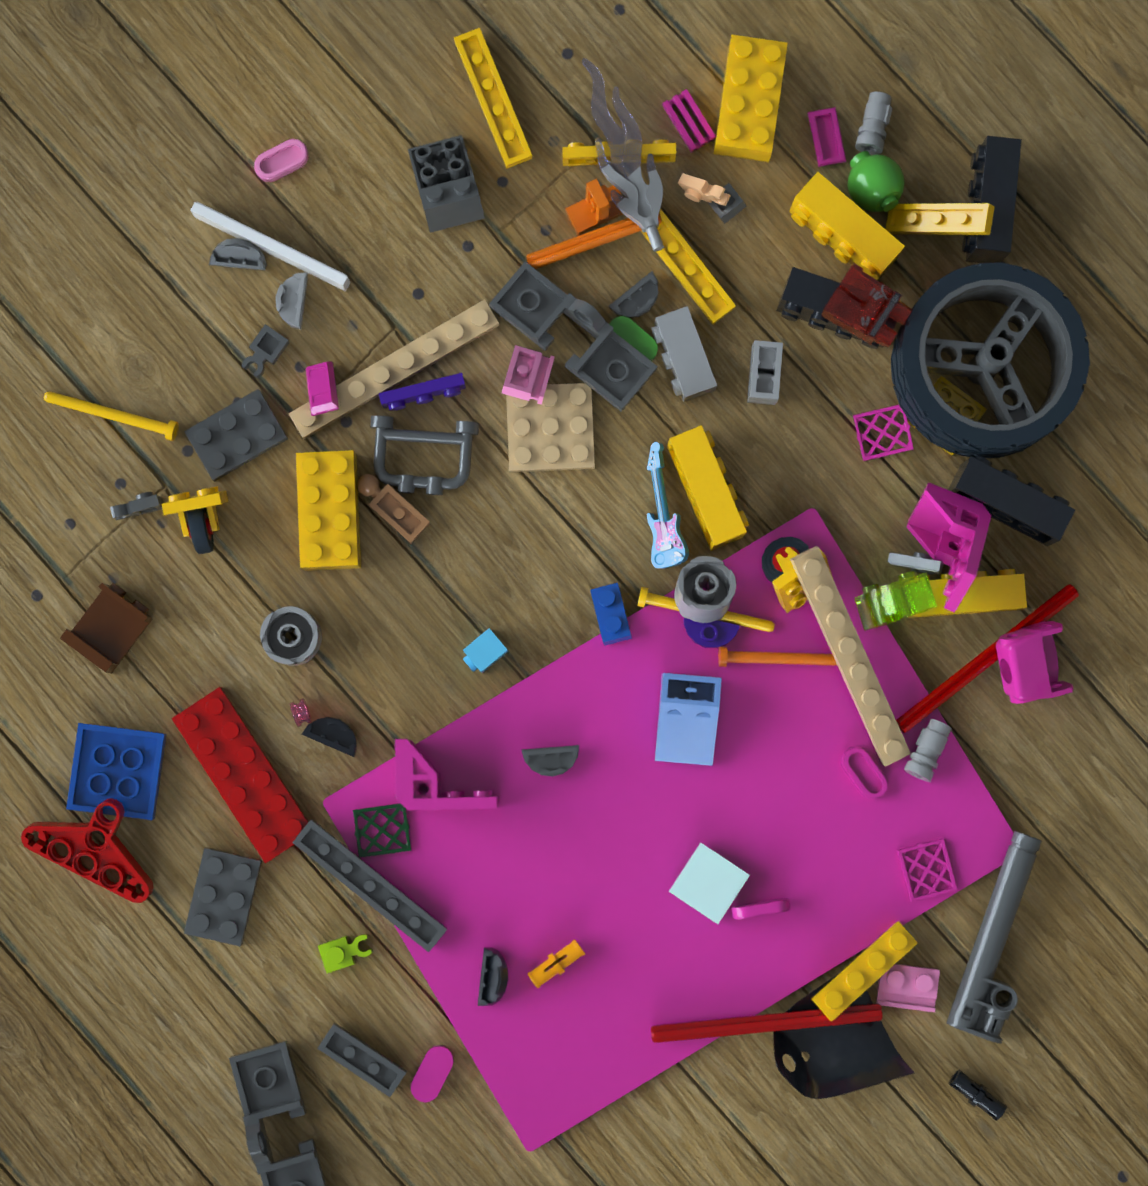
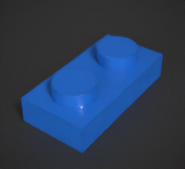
M618 582L591 589L590 592L604 646L632 639Z

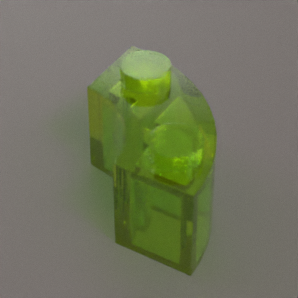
M910 571L899 575V581L882 587H879V584H874L863 588V594L854 598L864 631L889 625L936 607L937 604L927 573L916 575L915 571Z

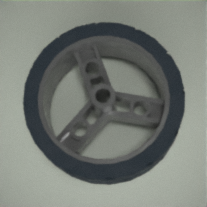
M1002 262L973 264L954 270L936 281L906 315L897 332V339L894 341L891 355L892 382L895 385L893 387L899 405L911 424L931 443L951 453L973 458L980 456L985 459L1001 458L1022 452L1055 430L1075 409L1084 391L1083 384H1086L1090 366L1089 343L1085 338L1087 334L1081 317L1070 300L1063 296L1064 293L1047 278L1029 269H1023V267ZM987 300L1008 306L984 343L927 338L934 318L954 305L968 301ZM1008 322L1014 323L1018 328V332L1011 331L1008 327ZM1033 325L1045 341L1051 362L1049 389L1045 400L1036 413L1010 363L1013 353ZM940 353L949 354L952 362L948 363L942 360ZM962 355H974L968 364L961 362ZM998 372H1000L1005 385L1002 389H999L993 380V377ZM928 373L968 377L972 383L980 385L1000 425L976 422L958 414L943 401L934 389ZM1003 395L1011 397L1013 406L1007 405L1004 402Z

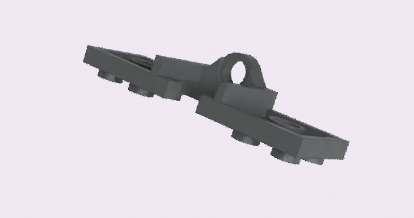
M526 261L489 303L491 309L544 351L554 342V337L547 331L563 313L595 337L596 340L583 356L579 358L573 354L565 364V368L620 412L624 410L658 368L657 365L616 334L614 328L604 320L592 305L575 298L570 293L567 295Z
M287 1040L231 1056L229 1061L244 1112L243 1121L245 1124L247 1147L256 1165L258 1175H261L263 1186H326L314 1138L299 1142V1155L274 1162L263 1118L289 1111L291 1119L306 1114Z

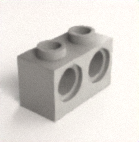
M754 340L751 347L747 403L776 405L779 400L783 343Z

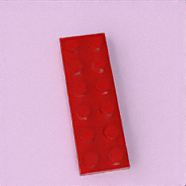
M222 687L215 689L171 718L264 863H268L295 845L292 842L309 821Z

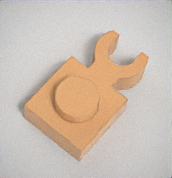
M682 173L678 184L685 191L684 195L695 202L704 200L712 203L714 201L717 204L726 206L731 197L730 194L724 193L725 188L718 185H710L706 180Z

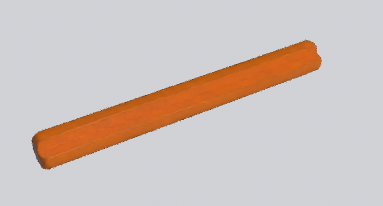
M659 213V216H658V222H659V224L662 222L660 213ZM626 218L530 253L526 256L527 263L534 269L642 231V229L632 220Z

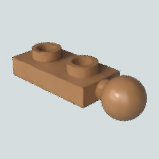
M364 474L358 479V492L363 496H372L374 498L368 505L410 544L429 526L430 522L389 484L381 490L378 479L372 474Z

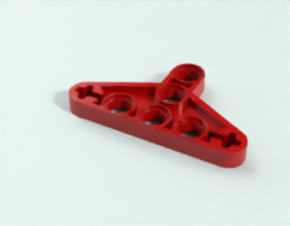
M110 798L100 803L89 823L34 822L27 826L21 834V841L28 850L131 902L142 903L153 892L152 880L116 836L125 812L121 802L116 799ZM103 807H113L116 811V819H107L103 815ZM34 831L39 832L38 838L40 840L37 842L33 840L34 835L32 833ZM93 831H100L104 834V844L99 845L92 840ZM51 835L55 838L48 844L47 840ZM61 842L68 847L69 852L67 856L57 854L55 851L56 843ZM87 855L93 859V869H86L82 866V856ZM112 868L118 871L120 874L119 882H112L107 878V869ZM128 874L132 877L127 881L128 884L123 887L122 884L127 880ZM137 883L142 885V892L140 894L136 893L135 885Z

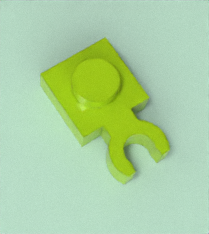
M361 934L350 944L347 936L318 945L326 974L354 965V955L359 957L369 956L373 952L372 949L363 951L359 948V942L367 939L368 935Z

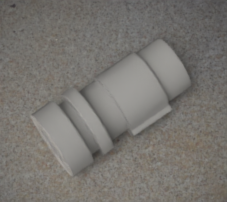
M883 92L870 93L864 112L863 126L859 128V136H857L855 148L858 151H869L872 155L883 152L884 140L887 134L884 130L889 125L892 107L890 106L892 98L889 94Z
M930 719L927 728L922 729L915 744L918 747L915 752L911 753L910 758L912 760L907 762L904 771L918 779L931 782L934 776L933 769L936 770L938 767L936 762L944 750L952 728L943 722Z

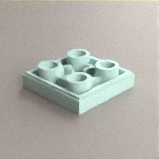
M700 842L669 892L719 924L750 875Z

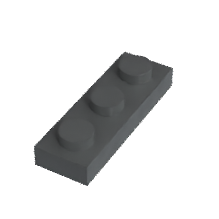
M336 1023L332 1025L317 1048L389 1097H391L407 1073L405 1069Z

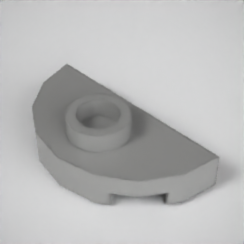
M307 272L296 273L286 279L279 286L275 297L276 308L282 320L291 327L302 330L308 281Z

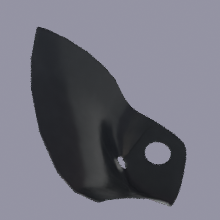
M836 976L799 1000L786 1012L819 1009L811 998ZM868 990L849 1006L873 1004ZM882 1021L773 1032L775 1063L779 1072L798 1092L811 1099L831 1098L915 1074L896 1050ZM802 1052L809 1053L810 1058L808 1061H804ZM784 1054H788L794 1060L795 1070L793 1072L787 1070L784 1066Z

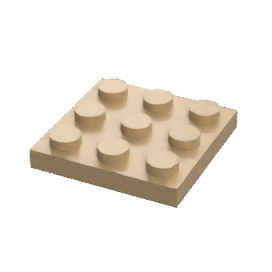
M585 383L548 384L542 405L537 404L538 401L534 399L527 401L506 395L509 472L595 469L592 388Z

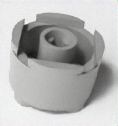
M700 556L691 560L690 563L682 568L674 591L675 603L682 617L699 623H709L722 619L726 614L735 594L736 579L732 570H729L723 564V561L711 556Z
M287 606L277 609L265 618L260 630V639L265 652L271 659L281 664L298 666L306 664L317 654L322 642V632L319 623L311 614L301 608ZM295 629V634L298 636L297 640H292L288 644L289 639L285 637L286 632L291 633Z

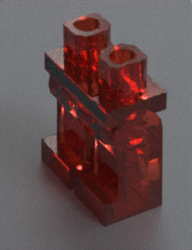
M853 263L823 309L821 316L853 335L864 339L870 345L875 341L889 348L897 332L886 326V321L890 317L903 325L912 309L900 300L902 297L900 293L865 273L863 268Z

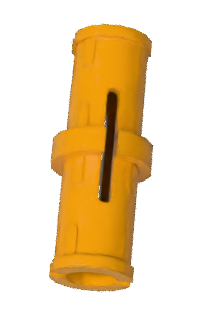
M574 939L556 954H549L547 956L549 959L527 974L534 985L540 988L542 984L558 973L562 975L565 972L564 969L581 956H584L585 952Z

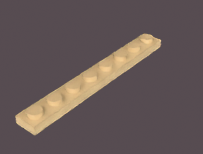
M484 299L336 386L338 410L311 416L310 403L307 402L290 412L289 416L302 438L306 439L379 396V393L392 389L500 326L499 322Z
M815 546L791 558L790 561L882 765L886 767L910 755L909 748L819 547Z

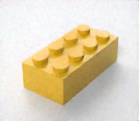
M731 35L713 154L769 162L773 150L787 42Z
M819 172L795 196L789 211L792 214V219L801 227L807 226L814 232L813 237L824 246L828 244L835 250L834 255L845 264L849 262L857 269L855 272L863 281H871L874 285L896 261L905 247Z
M701 425L669 438L667 448L710 551L743 538L747 533L746 527L749 524L743 510L739 512L737 510L735 500L738 498L733 485L726 484L724 479L726 469L720 457L715 458L713 453V447H715L713 437L709 430L704 432Z
M354 450L296 453L300 568L304 571L361 568L356 453Z

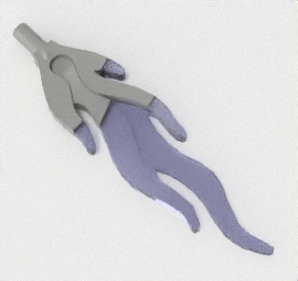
M583 58L582 63L590 73L593 81L591 114L606 137L611 156L610 162L606 158L601 140L596 138L595 147L598 164L607 180L626 196L625 198L616 190H612L610 194L611 199L627 218L636 223L643 233H647L653 251H660L664 248L657 228L659 226L658 216L663 198V185L654 165L653 155L648 154L646 170L649 179V185H647L641 175L642 136L637 122L624 106L619 96V88L615 86L613 88L612 103L622 122V129L615 123L607 109L603 77L592 62Z

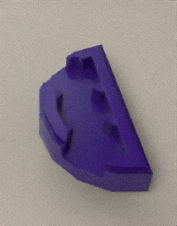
M683 617V625L687 635L694 643L705 648H718L728 644L736 636L740 625L718 620L709 623H699Z

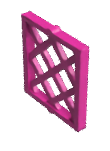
M900 405L853 415L863 461L914 450L909 430L910 425ZM895 410L891 418L883 414V412ZM899 411L903 413V425L894 420ZM875 415L871 422L862 418L866 416ZM879 416L888 421L883 430L874 425ZM859 421L868 425L864 434H861L859 431ZM891 423L900 428L895 437L886 432ZM871 428L880 432L875 442L866 437ZM903 431L907 432L908 444L898 440ZM884 435L893 440L888 449L879 445ZM864 440L873 445L868 454L863 449L862 443ZM895 443L904 447L891 451ZM876 447L884 451V453L872 455Z
M944 839L924 844L919 843L913 847L897 850L910 902L936 897L937 895L957 890ZM936 844L938 848L934 855L925 850L927 846ZM915 849L919 851L914 860L905 855L907 851ZM941 849L943 851L945 862L937 858ZM922 854L932 858L927 867L918 863ZM904 859L912 863L908 871L906 870ZM935 861L944 865L939 875L930 870ZM915 866L924 870L919 880L910 875ZM946 870H948L950 881L943 878ZM928 873L937 878L932 887L923 883ZM909 879L917 883L913 892ZM940 880L949 885L948 889L935 890ZM920 886L930 890L926 895H916Z

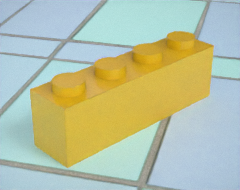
M1015 569L998 570V575L987 576V571H977L974 581L955 612L944 608L947 596L943 595V591L947 581L952 579V576L941 574V579L930 580L929 575L913 576L912 581L905 584L907 618L1014 611L1027 608L1024 574H1015Z

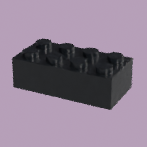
M987 136L981 145L978 144L976 153L973 152L970 169L975 171L974 180L969 182L968 197H972L971 203H989L995 206L990 235L964 236L962 252L966 253V262L1001 263L1011 252L1022 139Z
M793 267L787 278L776 311L782 313L781 316L787 320L797 321L801 319L809 322L808 326L822 331L827 328L835 331V335L840 338L851 340L853 337L862 340V344L866 347L878 349V347L883 348L892 337L902 304L896 303L873 337L869 334L890 303L889 299L886 300V298L882 297L875 300L873 298L874 294L870 296L868 292ZM864 317V321H866L867 317H869L871 322L867 326L866 323L862 326L861 318Z
M976 456V458L970 457L960 465L948 489L949 491L982 503L992 519L1045 546L1052 545L1061 540L1075 512V509L1069 507V501L1059 496L1052 498L1044 494V489L1034 483L1028 482L1026 485L1017 480L1018 476L1013 472L1005 469L999 471L991 467L992 463L989 460L980 456Z

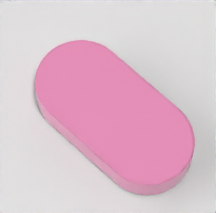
M290 139L260 154L255 160L254 168L261 180L274 182L302 168L308 161L309 153L302 141Z

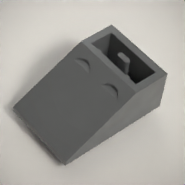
M462 135L408 149L430 233L485 218Z

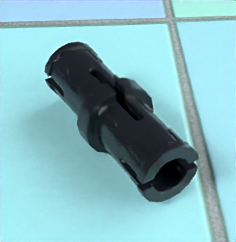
M960 1069L951 1077L949 1085L969 1099L968 1102L972 1106L977 1105L995 1121L1002 1117L1007 1106L987 1091V1087L983 1084H977Z

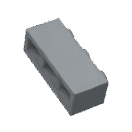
M688 306L655 317V326L651 327L656 343L661 342L665 353H662L661 356L666 370L671 369L675 379L671 380L675 395H681L683 402L715 391L717 383Z

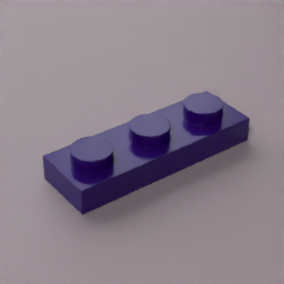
M459 373L381 392L379 397L383 409L389 408V411H396L405 408L406 403L416 401L417 404H425L433 401L434 396L442 394L446 398L461 394L462 389H466L463 374Z

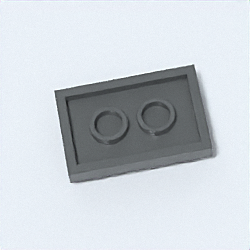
M259 389L184 431L214 482L288 439Z
M204 848L184 934L242 946L262 860Z

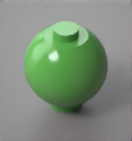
M863 151L854 156L850 161L852 169L847 183L849 195L854 203L870 212H887L895 208L902 196L905 184L900 166L888 156L871 155L869 151Z

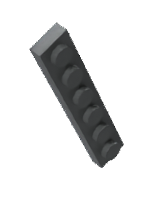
M311 819L292 842L427 952L431 951L448 929L314 820Z

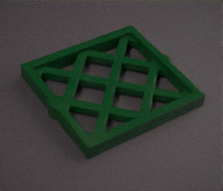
M401 803L353 810L359 857L411 851L410 826L407 820L406 808ZM396 808L391 816L383 811L384 809ZM400 810L404 816L403 824L394 819ZM376 811L371 819L362 812ZM379 813L388 818L383 827L374 822ZM359 816L368 821L362 830L358 826ZM390 822L399 827L394 836L385 830ZM371 824L379 830L373 839L365 833ZM402 830L406 832L407 843L405 845L396 839ZM382 833L391 839L385 848L376 842ZM362 836L370 841L365 850L361 848L360 838ZM393 842H395L401 847L398 849L388 850ZM373 845L382 850L367 853Z

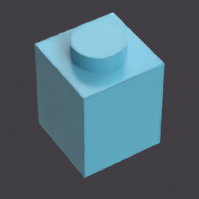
M488 628L463 649L467 655L463 660L473 672L479 669L483 673L509 651L492 630Z

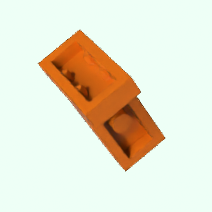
M596 178L586 183V199L565 208L577 236L623 214L617 208V204L623 197L614 185L609 188L605 185L600 186Z

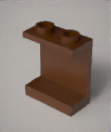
M101 583L99 585V588L102 590L73 630L66 629L60 639L104 672L112 674L153 618L147 614L150 609L135 599L132 603L124 596L127 592L118 585L112 583L109 586Z

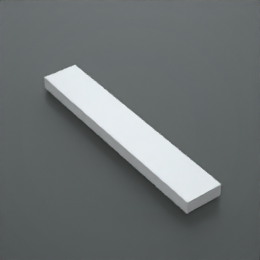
M194 202L190 211L195 218L236 238L250 241L259 247L260 250L344 291L349 287L350 281L346 274L210 207Z

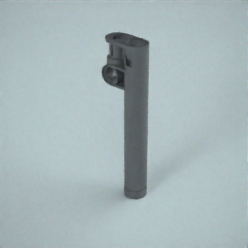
M1017 831L1013 833L1012 843L1008 847L946 1022L954 1028L999 1044L1003 1040L1000 1037L1005 1020L1009 1019L1011 1011L1017 1005L1018 997L1009 984L995 979L994 975L1037 856L1036 852L1039 851L1042 840ZM1001 990L1009 991V999L1005 1003H997L995 1000L996 994Z

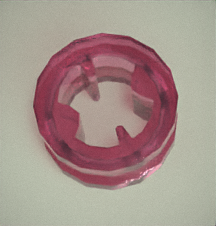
M304 698L300 699L298 704L290 703L291 712L297 727H301L303 722L312 723V718Z

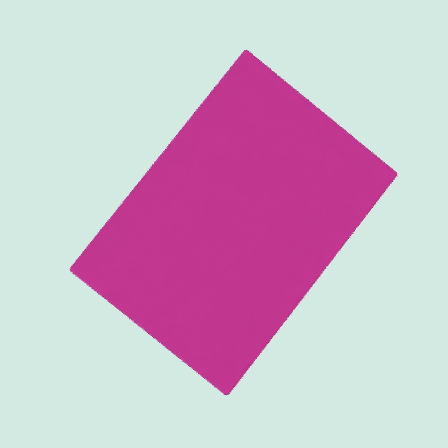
M810 508L723 560V564L729 570H732L736 579V590L728 611L769 620L775 623L772 632L740 626L736 636L728 644L720 647H727L728 651L832 654L808 599L803 606L798 609H792L787 613L780 605L773 584L767 579L762 569V556L767 546L781 537H794L802 540L810 549L815 546L819 547L826 555L835 585L895 719L897 720L928 695L921 680L816 509ZM675 589L664 596L674 598ZM649 604L627 617L632 639L604 646L602 636L599 634L415 744L440 773L441 797H444V792L463 791V796H474V791L492 790V796H499V808L406 809L407 820L410 826L411 851L360 858L448 928L431 951L427 952L395 926L524 1148L531 1152L719 1038L653 1043L651 1037V1027L653 1025L757 1015L870 946L895 922L899 921L903 926L1003 864L1008 847L1012 843L1013 831L952 731L947 738L948 741L941 756H939L936 762L938 767L936 770L933 769L934 776L931 782L918 779L904 771L907 762L912 760L910 755L885 767L878 757L838 666L727 663V667H719V647L705 648L694 643L687 635L683 625V617L679 611ZM663 673L722 678L713 766L655 761L661 678ZM938 708L908 732L903 733L901 731L910 753L916 751L918 746L915 744L922 729L927 728L930 719L947 724ZM579 745L578 757L573 766L565 773L556 776H544L531 770L524 761L522 750ZM861 747L868 751L888 780V790L883 797L868 799L860 793L841 764L842 755L847 749ZM395 757L328 796L323 801L326 811L346 845L358 857L353 810L400 804L396 799ZM423 783L420 786V791L428 792V785ZM396 808L384 809L383 811L391 816ZM401 810L394 817L400 824L404 823V816ZM376 811L362 813H364L371 819V817L375 814ZM379 813L374 822L383 827L388 818ZM359 816L358 826L362 830L368 821ZM390 822L385 830L394 836L399 827ZM371 824L365 833L373 839L379 830ZM402 830L396 839L404 845L407 843L406 832ZM382 833L376 842L385 848L391 839ZM364 836L360 838L361 848L365 850L370 841ZM944 839L957 890L940 894L936 897L910 902L897 850L913 847L919 843L924 844ZM393 842L388 850L398 849L401 847L395 842ZM700 842L750 875L719 924L669 892ZM373 845L367 853L382 850ZM938 845L927 846L925 850L934 855ZM917 849L907 851L905 855L914 860L919 851ZM941 849L937 858L945 862L943 851ZM922 854L918 863L927 867L932 858ZM904 859L906 870L908 871L912 863ZM935 861L930 870L939 875L944 865ZM915 866L910 875L919 880L924 870ZM946 870L943 878L950 881L948 870ZM928 873L923 883L932 887L937 878ZM909 879L913 892L917 883ZM940 880L935 890L948 889L949 885ZM920 886L916 895H926L930 890ZM789 898L791 909L786 912L746 919H735L732 915L731 908L735 906ZM575 939L585 952V955L566 967L562 975L558 973L542 984L540 988H537L527 973L549 959L547 957L549 954H556ZM484 947L499 951L505 959L508 969L506 991L501 1000L493 1006H477Z

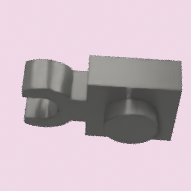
M265 324L249 346L255 352L254 355L245 358L241 367L247 370L250 364H257L258 368L254 376L260 378L265 371L264 364L266 361L274 365L290 343L289 340Z
M152 492L138 494L135 496L136 500L129 501L127 504L110 507L112 518L121 520L134 515L139 516L162 510L163 500L157 494L153 495Z

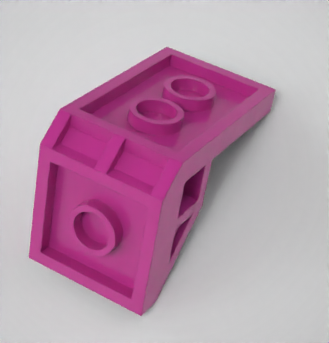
M928 482L908 520L907 529L933 560L942 561L950 566L948 575L952 576V579L947 581L943 591V595L947 596L944 608L955 612L977 575L991 515L982 503Z
M395 739L396 799L407 810L499 808V796H492V790L474 791V796H463V791L444 792V797H441V776L439 771L412 740ZM423 783L428 785V792L420 791V786Z

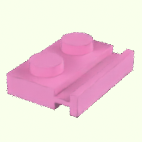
M515 345L502 394L527 401L534 399L538 401L537 404L542 405L555 356H550V358L544 357L541 352Z
M903 964L893 965L878 979L876 1004L935 1012L940 970Z

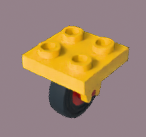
M218 486L198 490V496L190 497V492L168 496V502L162 503L164 515L178 513L183 536H190L198 554L213 551L214 531L220 530L216 505L228 502L226 490L219 491Z
M781 537L771 542L762 556L763 572L773 584L780 605L787 613L792 609L800 608L807 601V596L790 559L810 548L802 540L794 537ZM821 551L823 558L827 564V567L831 573L826 555Z

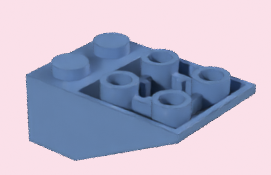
M671 673L662 674L655 761L713 766L722 678Z

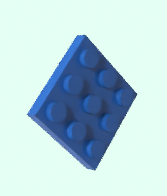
M78 723L66 809L94 813L100 803L106 799L113 798L123 805L124 817L155 820L166 734ZM103 807V814L116 816V811L113 807Z

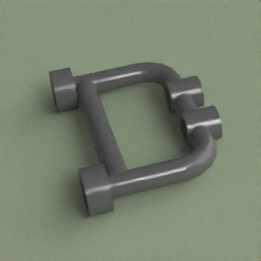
M371 416L370 428L376 429L374 473L381 482L390 486H398L397 492L414 493L415 488H426V494L443 495V489H457L467 481L471 467L473 435H478V422L456 421V433L393 429V417ZM386 441L460 445L459 472L454 478L389 474L385 469Z

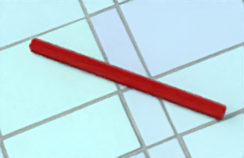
M1072 584L1066 585L1005 634L1015 632L1028 625L1043 621L1047 622L1079 596L1077 589ZM997 641L896 720L900 730L903 733L908 732L998 660Z
M877 1003L848 1006L833 1021H830L820 1009L653 1025L651 1027V1037L653 1043L876 1022L882 1020L883 1012L881 1005Z

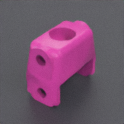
M1043 621L999 637V640L996 642L1003 689L1005 694L1010 697L1011 703H1027L1073 692V684L1058 681V657L1052 634L1062 632L1063 624L1055 621Z

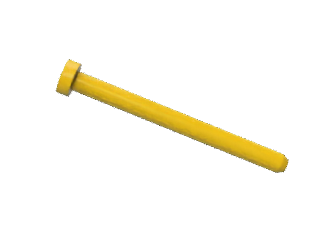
M51 391L46 392L44 395V400L48 403L165 434V439L174 441L178 433L179 422L170 420L169 423H164Z
M641 587L637 606L644 608L645 604L679 611L674 598L649 593V588ZM727 611L723 618L718 620L766 632H772L775 623L772 621Z

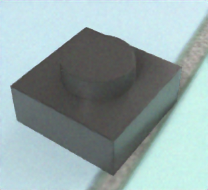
M729 183L723 187L726 189L724 193L731 196L726 206L717 204L714 201L712 203L708 202L724 224L747 207Z

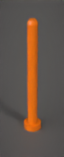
M719 647L718 653L719 667H727V663L838 666L833 654L728 651L727 647Z

